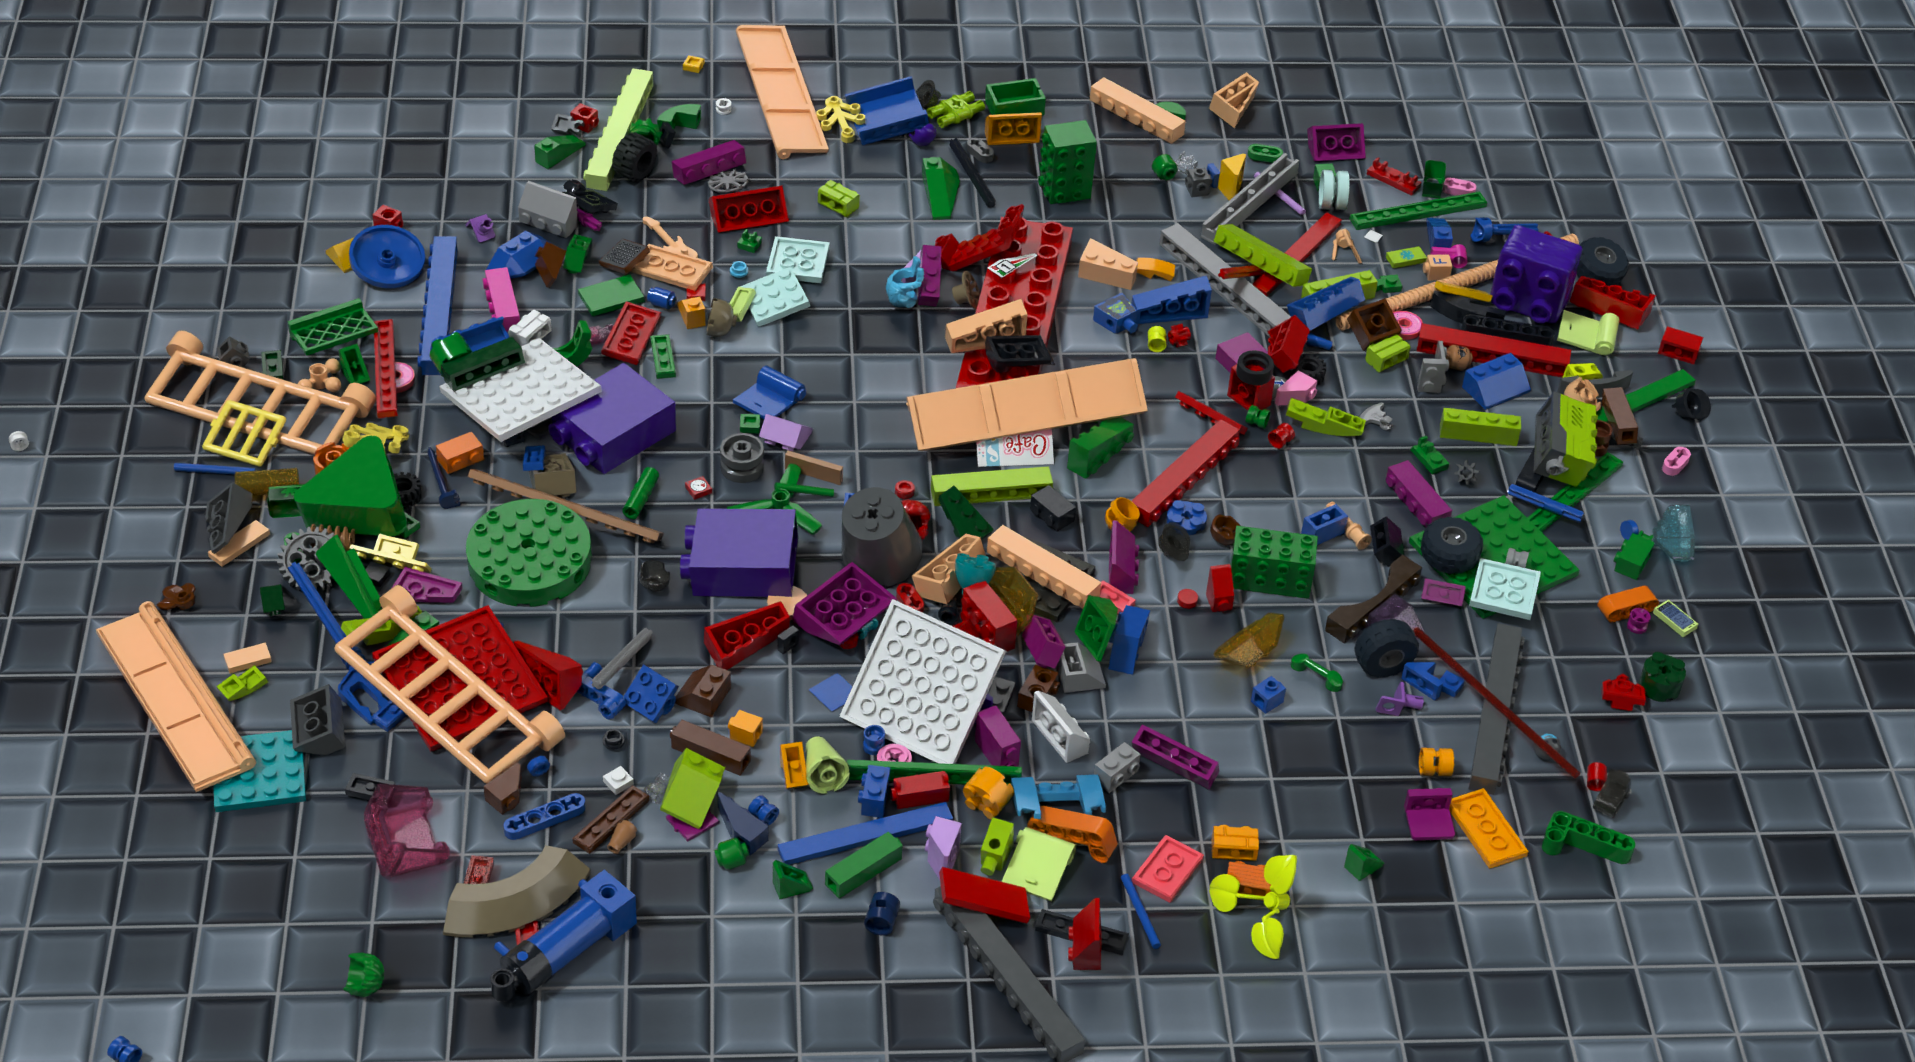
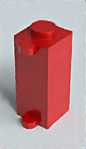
M945 771L894 778L893 788H890L891 800L896 802L897 809L949 802L950 786L948 774Z

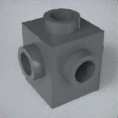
M1206 168L1189 169L1185 178V185L1190 196L1208 195L1209 186L1212 184V177L1208 174Z
M230 336L217 348L220 361L242 367L250 360L247 345L241 341L238 342Z

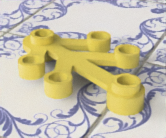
M837 96L827 98L825 101L826 107L816 112L818 120H821V129L823 131L831 130L832 125L838 120L842 129L841 140L845 143L853 142L855 140V132L848 126L845 119L855 122L857 125H863L865 123V115L859 114L861 106L858 103L851 105L843 103L842 99ZM841 109L850 111L852 114L841 111ZM831 111L834 112L832 116L828 120H826L827 115Z
M367 423L365 428L352 424L349 430L344 432L342 440L345 446L351 448L366 436L379 437L383 446L386 439H393V442H389L388 451L397 454L400 452V443L409 439V430L401 425H394L392 429L374 423Z

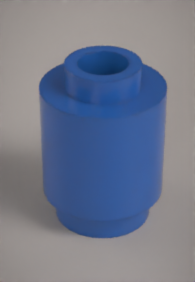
M660 287L650 288L647 295V301L651 302L652 305L668 310L675 306L677 300L673 291Z

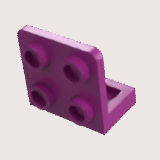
M1451 788L1408 789L1404 809L1413 840L1454 838L1455 831L1449 811L1453 796Z

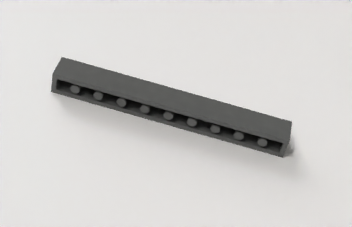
M1501 623L1497 624L1468 788L1470 790L1476 791L1484 788L1488 794L1494 795L1496 786L1501 787L1503 774H1499V771L1504 769L1505 758H1502V755H1506L1508 743L1504 742V740L1509 738L1510 727H1507V724H1511L1513 712L1509 711V709L1514 707L1515 696H1512V693H1516L1518 684L1517 681H1514V678L1518 679L1520 666L1516 665L1521 662L1523 652L1519 651V649H1523L1525 637L1521 636L1522 628Z
M941 886L935 888L933 904L936 910L941 911L945 916L947 924L956 930L960 941L966 943L973 958L979 960L984 972L995 981L997 989L1000 992L1003 991L1007 996L1011 1007L1016 1008L1020 1013L1022 1021L1031 1027L1035 1038L1044 1044L1049 1056L1052 1059L1055 1058L1057 1062H1068L1083 1054L1085 1045L1083 1036L988 915L943 903Z

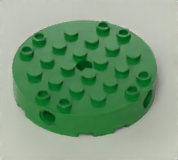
M520 499L501 504L481 516L468 534L466 556L469 574L474 580L475 586L483 594L506 605L530 604V607L546 605L548 601L556 598L560 600L575 591L583 583L590 571L592 551L589 530L583 519L576 512L554 501Z

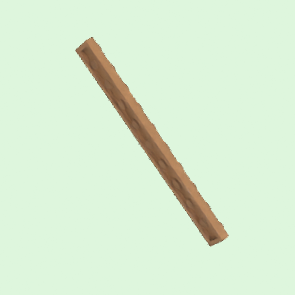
M470 469L468 477L474 479L473 483L483 486L487 483L492 485V489L503 492L504 489L511 491L510 495L517 498L526 496L530 499H544L560 503L572 509L578 515L587 517L586 521L597 524L599 521L605 523L606 528L612 530L620 528L624 530V534L633 537L636 534L643 536L642 540L650 543L661 541L664 534L660 531L477 469Z

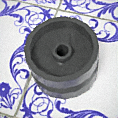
M747 433L730 435L722 441L720 446V469L726 479L737 483H747L758 479L762 475L764 470V446L758 437Z

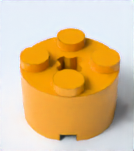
M980 767L963 787V793L966 798L965 804L972 810L977 808L983 811V814L988 819H992V817L995 818L1013 797L1014 789L1010 783L1007 785L1003 781L1005 777L997 770L990 767L981 769Z

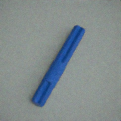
M1511 484L1507 494L1573 521L1580 522L1583 518V511L1517 485Z

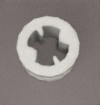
M726 98L718 99L716 101V112L721 115L729 114L731 112V101Z
M16 431L9 436V443L13 450L23 451L28 447L29 441L26 433Z

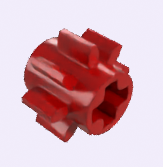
M1183 324L1171 326L1172 330L1168 332L1169 342L1172 345L1176 344V348L1188 345L1187 341L1191 339L1189 328L1187 326L1183 327Z

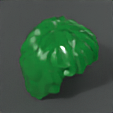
M369 953L349 954L350 966L347 984L343 990L351 995L367 997L378 991L382 987L381 984L384 980V966L375 955Z

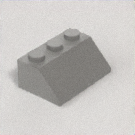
M531 181L526 183L518 206L519 222L567 238L578 226L576 197Z

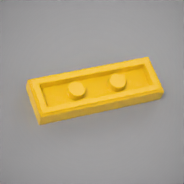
M1436 281L1434 286L1445 293L1491 302L1492 295L1487 292L1440 281Z

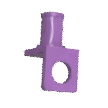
M487 214L470 219L465 224L466 227L472 226L479 243L495 238L492 228L493 223H490L492 220L488 218Z
M1400 682L1395 691L1394 698L1386 696L1380 698L1376 706V712L1399 716L1403 706L1421 710L1424 702L1423 696L1406 694L1404 682ZM1385 703H1393L1395 705L1390 709L1383 707Z

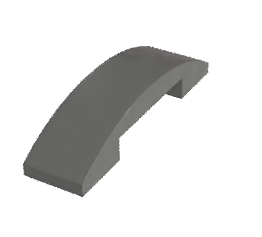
M1616 371L1613 377L1589 380L1599 394L1596 398L1602 397L1603 389L1622 387L1623 390L1628 388L1633 371ZM1579 376L1561 378L1557 393L1564 395L1566 387L1579 378Z

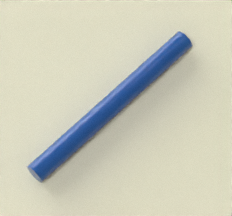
M186 463L174 464V471L256 475V468Z
M1123 874L1121 880L1153 949H1157L1161 946L1158 936L1129 874Z

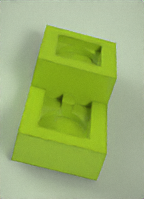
M254 665L239 677L233 674L216 687L228 701H233L258 690L267 684L268 680Z

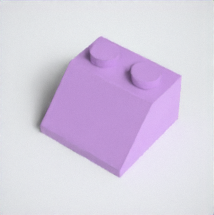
M766 414L759 437L765 438V443L776 445L777 442L783 444V449L793 451L794 448H802L812 433L813 428Z
M936 816L933 824H929L926 831L928 840L925 851L928 852V863L940 880L939 872L941 868L953 869L960 851L962 823Z

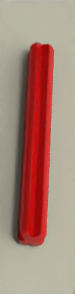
M1256 265L1222 268L1218 276L1222 277L1223 280L1260 276L1264 273V270Z

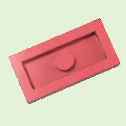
M1104 580L1101 581L1100 597L1111 599L1118 608L1117 614L1123 612L1126 605L1135 606L1136 600Z

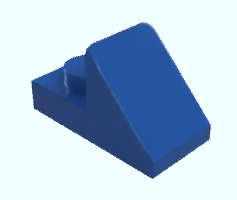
M1407 662L1404 665L1401 679L1434 701L1440 697L1443 682L1433 676L1436 663Z

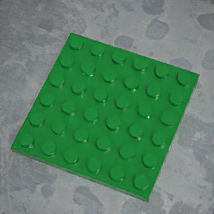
M1504 495L1453 517L1470 522L1480 532L1483 538V549L1480 558L1505 563L1509 548H1513L1517 552H1529L1525 568L1541 572L1536 595L1579 575L1580 570ZM1424 531L1409 537V543L1421 556V540ZM1479 562L1471 570L1460 574H1447L1437 571L1447 583L1466 586L1464 600L1470 604ZM1471 607L1482 619L1497 613Z

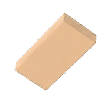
M266 642L223 654L229 674L251 668L254 665L260 666L272 662Z

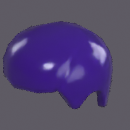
M927 124L921 130L915 129V135L909 134V137L917 146H927L936 137V127L933 124Z

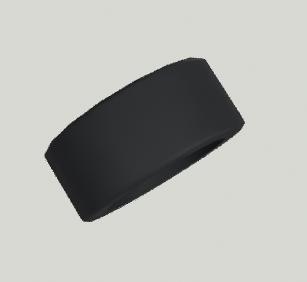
M1252 350L1244 352L1238 358L1237 377L1244 383L1254 386L1266 384L1272 378L1274 361L1268 354L1262 351ZM1259 365L1265 370L1253 371L1245 366Z

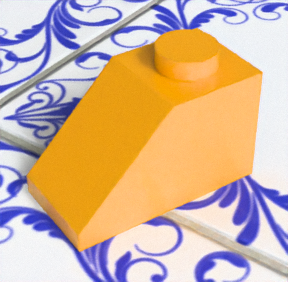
M700 297L677 302V307L687 329L706 326L705 307Z

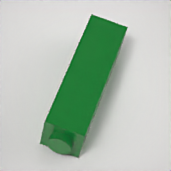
M889 832L883 834L825 871V885L840 899L900 861L903 848L901 841Z

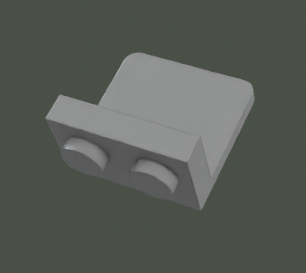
M1438 341L1434 359L1423 358L1417 385L1418 392L1441 393L1442 385L1446 383L1445 371L1449 369V360L1446 359L1447 348L1443 346V341Z

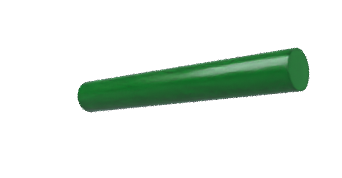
M775 482L774 486L775 490L781 488L788 492L828 497L834 496V489Z

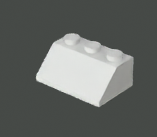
M1041 691L1034 692L1032 721L1063 760L1068 763L1088 754L1089 735L1082 731L1076 719L1068 714L1065 706L1060 704L1051 695Z

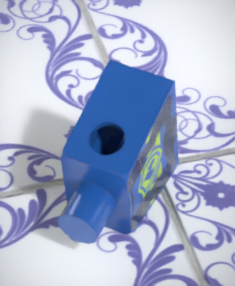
M1123 293L1094 306L1093 320L1114 334L1124 330L1134 333L1137 330V310Z

